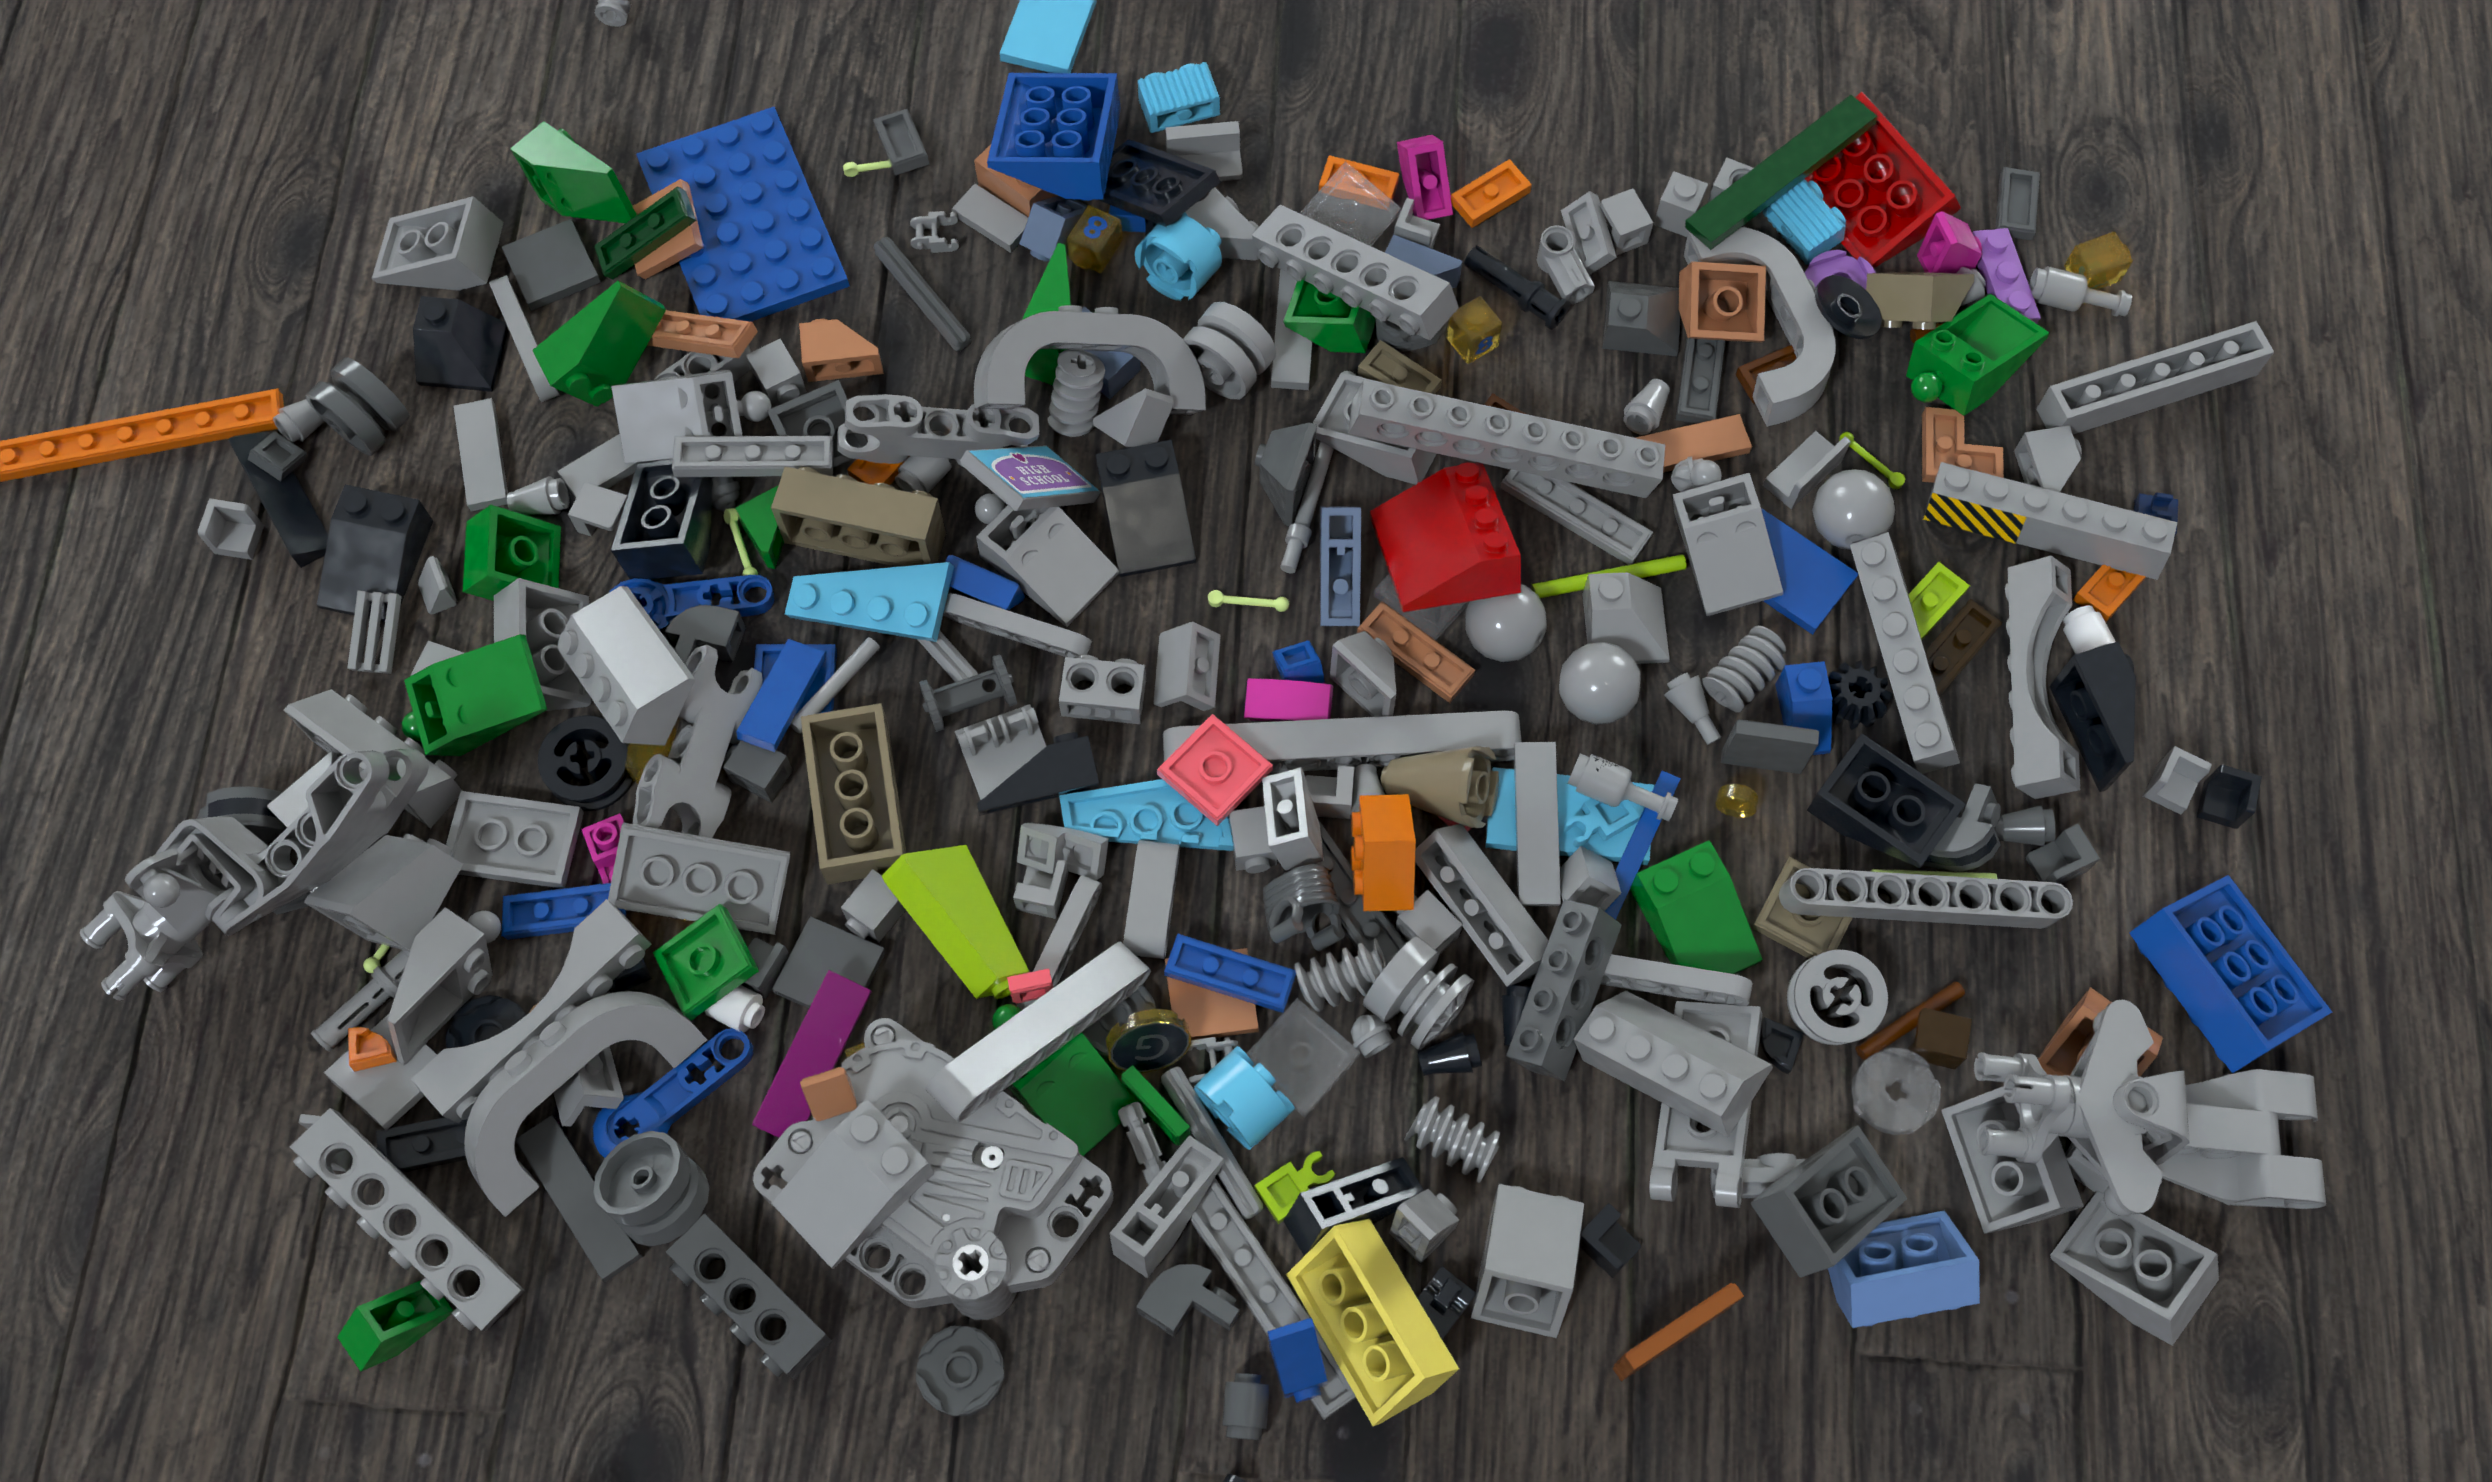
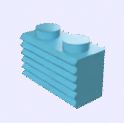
M1205 62L1200 65L1186 64L1179 70L1168 71L1166 74L1151 73L1144 79L1140 78L1138 80V99L1150 133L1165 130V127H1176L1220 115V97L1208 65Z
M1803 179L1765 208L1763 214L1772 223L1773 227L1777 229V232L1781 234L1782 238H1785L1786 242L1790 244V247L1794 249L1800 259L1804 261V264L1808 265L1817 255L1829 251L1844 241L1846 220L1838 208L1832 207L1830 209L1822 200L1823 193L1814 181L1807 182Z

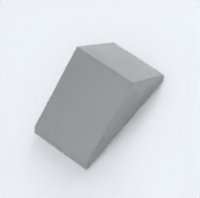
M1145 388L1094 417L1093 425L1127 447L1157 443L1174 405V400L1172 396Z

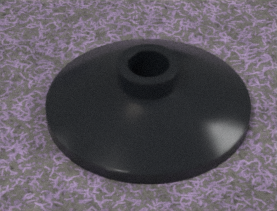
M1838 275L1827 276L1818 283L1815 289L1817 306L1823 317L1835 329L1855 339H1868L1878 332L1882 322L1879 307L1872 296L1861 285L1849 278Z

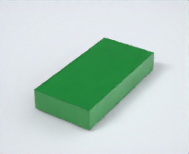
M1132 1065L1121 1075L1122 1084L1134 1099L1142 1104L1146 1114L1176 1146H1181L1190 1135V1126Z

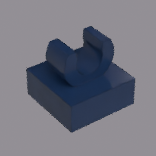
M2158 492L2154 496L2139 494L2134 500V511L2177 522L2178 499H2173L2171 494Z

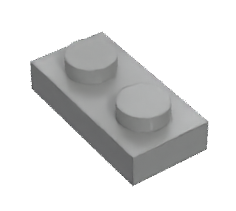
M1590 191L1561 210L1565 226L1574 237L1573 247L1589 275L1617 258L1604 213L1600 207L1599 197Z

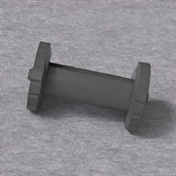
M1000 654L992 657L993 669L934 690H932L927 679L919 682L925 703L922 704L924 711L929 712L936 732L944 730L942 717L1002 696L1009 707L1017 704L1012 686L1014 682L1012 675L1008 674ZM992 680L995 682L996 688L992 692H986L982 688L983 682Z

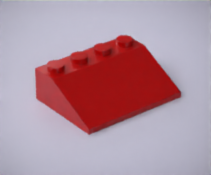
M1861 92L1855 98L1877 115L1876 124L1807 176L1805 180L1807 182L1814 181L1820 187L1823 193L1822 200L1830 209L1836 207L1843 214L1846 220L1844 241L1841 244L1856 260L1860 256L1875 268L1923 239L1936 213L1945 212L1953 216L1961 207L1953 192L1868 97Z
M1462 463L1458 466L1443 468L1370 511V519L1402 612L1521 593V554L1483 463Z

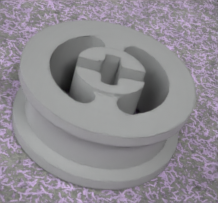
M1831 950L1806 960L1797 968L1788 985L1787 1005L1794 1023L1806 1036L1822 1044L1842 1045L1861 1040L1876 1030L1887 1010L1888 991L1881 972L1869 959L1853 951ZM1826 968H1837L1848 972L1858 981L1863 991L1862 1005L1859 987L1856 984L1846 987L1840 995V1000L1843 1004L1832 1007L1826 1014L1828 1018L1847 1016L1850 1019V1024L1846 1028H1838L1825 1023L1817 1016L1811 1005V990L1814 992V1005L1820 1011L1828 1008L1835 997L1831 992L1841 989L1849 980L1846 977L1827 979L1824 976Z

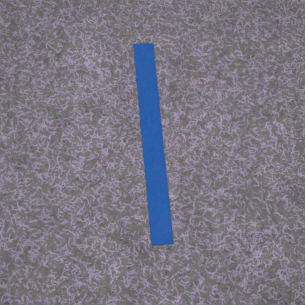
M1662 770L1652 792L1662 797H1665L1667 792H1669L1673 796L1680 778ZM1646 807L1615 870L1621 894L1605 910L1615 920L1661 823V820L1656 819L1658 813Z

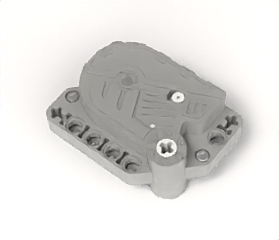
M880 1018L873 1021L865 1031V1048L848 1057L841 1063V1067L845 1069L850 1077L858 1104L857 1107L868 1098L928 1161L934 1175L844 1259L906 1306L924 1308L953 1303L958 1311L966 1315V1317L968 1316L976 1320L993 1319L1000 1316L1011 1306L1017 1292L1044 1288L1053 1284L1109 1210L1113 1202L1111 1181L1103 1170L1079 1154L1075 1142L1050 1124H1044L1030 1114L1022 1104L1004 1091L963 1121L957 1122L926 1091V1087L934 1075L954 1058L937 1049L934 1044L922 1041L894 1020ZM853 1111L823 1121H816L813 1117L811 1121L792 1124L784 1131L757 1165L753 1175L755 1188L767 1202L772 1205L773 1200L782 1191L777 1185L771 1186L769 1183L770 1178L773 1175L777 1178L782 1177L788 1184L830 1132ZM1099 1184L1102 1196L1098 1198L1092 1195L1084 1205L1088 1217H1085L1079 1210L1086 1200L1084 1188L1088 1186L1093 1189ZM1064 1218H1071L1078 1223L1076 1233L1067 1238L1058 1236L1055 1233L1056 1224ZM878 1249L889 1250L891 1256L888 1264L879 1269L869 1266V1258L874 1251ZM915 1274L924 1276L926 1284L920 1293L916 1295L904 1293V1283L910 1276Z

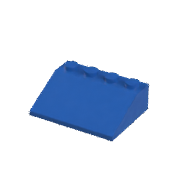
M1009 73L987 159L988 168L1065 199H1081L1084 201L1104 199L1121 112L1117 73Z
M2229 875L2164 907L2129 932L2137 943L2140 952L2148 958L2162 977L2165 986L2173 992L2187 1011L2192 1023L2201 1030L2214 1048L2217 1057L2226 1064L2232 1074L2332 1013L2331 1009Z

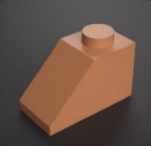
M815 319L808 323H799L802 364L808 382L883 374V366L878 348L838 319Z

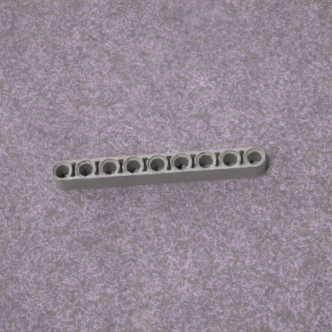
M1513 711L1225 724L1273 764V770L1270 773L1285 772L1300 767L1303 771L1337 770L1338 766L1355 768L1362 764H1372L1378 768L1388 766L1389 762L1394 758L1473 746L1490 747L1496 757V760H1490V762L1514 760V743L1522 742L1519 714ZM1201 725L1178 726L1165 730L1163 732L1164 762Z

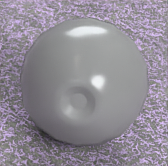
M1853 469L1836 473L1823 483L1814 498L1812 512L1818 532L1827 541L1838 548L1851 550L1850 544L1887 533L1893 523L1895 506L1890 488L1880 478L1868 471Z
M1522 584L1521 593L1470 601L1465 612V630L1473 647L1484 657L1500 662L1518 661L1534 652L1542 642L1547 629L1546 611L1539 596Z
M1606 642L1589 643L1573 651L1563 663L1559 681L1560 697L1568 711L1581 721L1595 725L1614 723L1627 716L1637 704L1641 673L1633 657L1620 646Z

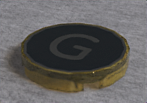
M1163 1009L1136 1012L1128 1016V1023L1120 1027L1118 1022L1113 1026L1106 1037V1049L1110 1062L1116 1068L1126 1071L1133 1065L1140 1073L1161 1070L1174 1064L1186 1054L1191 1045V1034L1184 1018L1182 1020L1179 1019L1177 1013Z

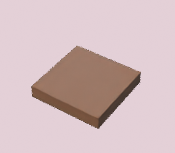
M682 179L633 205L638 215L678 186L687 192L696 218L693 224L635 264L636 273L639 277L647 279L704 248L689 183Z
M1247 948L1232 950L1248 955ZM1169 958L1165 959V967ZM1167 977L1173 1024L1182 1027L1189 1035V1041L1258 1032L1255 1004Z

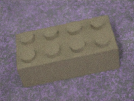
M784 467L771 506L781 536L786 544L895 567L937 563L946 536L938 498L933 497L931 494L919 490L912 493L896 490L891 485L885 483H875L872 485L858 482L847 475H837L836 477L824 475L809 467H799L798 469Z
M882 703L801 716L819 865L827 885L864 879L872 869L883 875L902 854H906L889 726Z

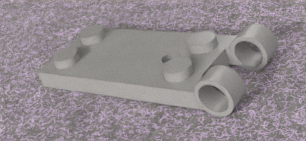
M1676 1001L1675 1016L1757 1057L1762 1022L1761 1007ZM1662 1103L1653 1167L1650 1175V1198L1652 1200L1675 1201L1678 1188V1166L1718 1169L1715 1184L1716 1206L1740 1208L1743 1194V1168L1751 1103L1729 1137L1713 1129L1707 1132L1698 1131L1696 1129L1698 1121Z

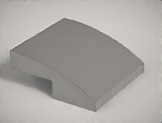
M388 1014L370 1031L383 1036L395 1051L387 1022ZM425 1044L405 1065L397 1059V1062L354 1072L349 1066L348 1050L324 1074L332 1083L355 1101L363 1112L387 1131L424 1097V1094L410 1079L437 1054Z

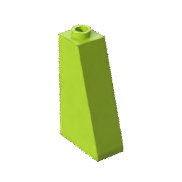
M966 845L902 854L882 875L888 888L976 999L993 995L995 999L1007 997L1010 995L1007 977L1029 973Z

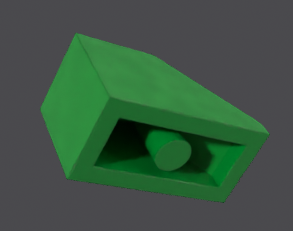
M420 1280L357 1306L337 1338L360 1372L398 1356L452 1314L453 1309L446 1299L442 1297L438 1301L420 1284L422 1281Z

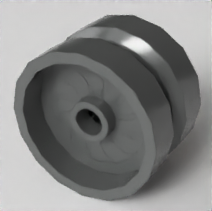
M344 357L330 370L335 385L319 381L305 395L306 400L316 413L343 439L362 453L372 456L385 443L384 433L381 428L396 432L410 419V414L396 395L374 374L355 360Z
M648 1131L633 1135L621 1142L604 1158L595 1175L593 1193L597 1205L637 1244L656 1246L673 1241L692 1227L700 1218L708 1202L710 1186L705 1173L687 1156V1153L674 1139L666 1133Z

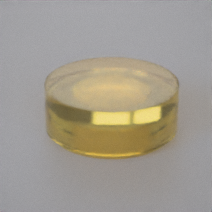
M1728 784L1718 790L1716 808L1729 816L1737 818L1751 817L1756 813L1759 797L1754 790L1747 786Z

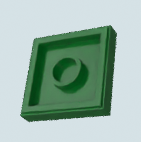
M718 904L653 952L683 1016L691 1021L759 972L728 909L721 904Z

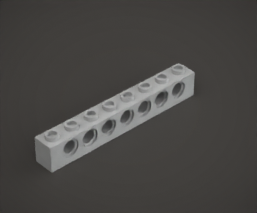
M1367 379L1363 380L1352 401L1348 435L1647 498L1663 479L1665 444Z

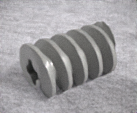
M1064 350L1059 354L1057 360L1056 378L1053 383L1054 390L1051 394L1052 401L1049 406L1050 416L1047 419L1053 430L1069 437L1082 436L1094 428L1093 418L1096 417L1105 367L1102 361L1091 352L1085 350Z
M1759 625L1754 626L1750 630L1749 635L1743 637L1738 646L1733 647L1728 656L1723 657L1719 661L1718 666L1709 671L1707 677L1702 678V684L1706 692L1722 706L1734 712H1741L1744 709L1743 701L1751 702L1754 699L1753 690L1757 692L1762 691L1765 687L1764 680L1772 681L1775 677L1774 670H1783L1786 665L1782 654L1786 652L1785 644L1777 634L1768 628Z
M1374 938V949L1372 952H1369L1361 942L1358 943V956L1353 957L1345 947L1342 948V961L1337 962L1331 952L1326 953V966L1321 967L1316 958L1313 957L1310 959V971L1306 972L1299 962L1295 963V971L1305 1000L1310 1003L1315 1011L1319 1012L1324 1009L1325 999L1331 1006L1335 1007L1340 1004L1341 994L1349 1002L1356 999L1357 989L1363 996H1366L1372 983L1375 982L1387 965L1381 947Z
M1434 1096L1422 1106L1404 1140L1407 1141L1417 1133L1416 1147L1420 1150L1430 1142H1433L1432 1156L1434 1158H1437L1447 1150V1165L1452 1167L1462 1159V1174L1468 1175L1472 1170L1478 1168L1477 1182L1480 1183L1500 1147L1498 1146L1500 1132L1495 1130L1488 1137L1484 1138V1123L1479 1122L1471 1130L1468 1129L1470 1115L1464 1113L1459 1119L1454 1121V1106L1449 1105L1440 1113L1438 1112L1439 1098Z

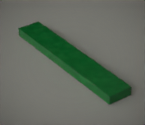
M1849 95L1685 220V228L1712 250L1876 124L1877 115L1855 97Z

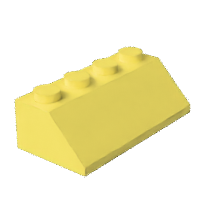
M1370 1219L1335 1225L1286 1274L1372 1426L1381 1424L1434 1393L1459 1370L1458 1365Z

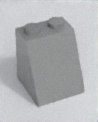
M405 834L404 838L385 835L330 881L322 884L310 893L304 903L367 941L410 952L415 936L434 918L463 864L450 856L451 848L437 840L429 839L426 843L410 834Z
M1498 1185L1491 1210L1471 1319L1557 1338L1574 1287L1584 1203L1569 1200L1563 1196H1551L1529 1191L1519 1186Z

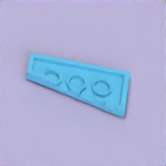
M950 562L794 576L785 615L794 619L937 642L954 566Z
M1163 779L1059 795L1064 827L1109 838L1108 842L1138 844L1139 840L1180 844V847L1233 851L1228 816L1216 826Z

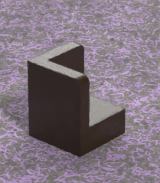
M1923 1008L1918 1016L1915 1042L1907 1049L1906 1058L1955 1070L1967 1059L1972 1019Z

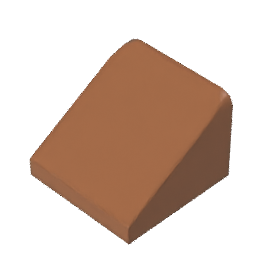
M842 1067L800 1081L801 1088L816 1121H823L857 1108L858 1104L850 1077Z

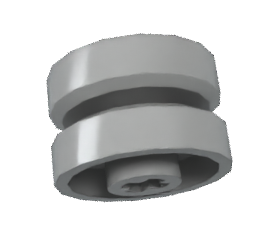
M1213 302L1198 320V327H1193L1183 338L1199 364L1204 386L1218 395L1229 399H1241L1255 384L1257 375L1263 373L1276 357L1275 344L1264 327L1250 314L1225 302Z

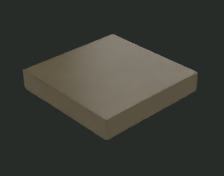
M1789 857L1752 929L1809 959L1827 951L1837 950L1852 917L1798 915L1790 913L1780 903L1779 891L1783 883L1798 870L1811 868ZM1795 884L1796 892L1799 896L1810 899V892L1807 887L1802 884ZM1837 886L1836 890L1839 897L1850 902L1851 897L1847 889Z

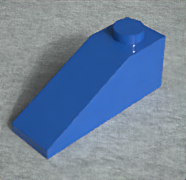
M1312 1318L1268 1331L1269 1348L1285 1399L1294 1396L1296 1403H1300L1322 1395L1320 1387L1326 1386L1328 1380Z

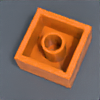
M1409 794L1359 795V812L1351 813L1352 837H1354V846H1351L1354 895H1362L1363 911L1414 910L1416 840Z

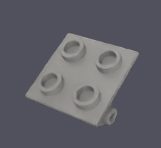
M1030 704L955 731L980 800L1046 747L1035 710Z

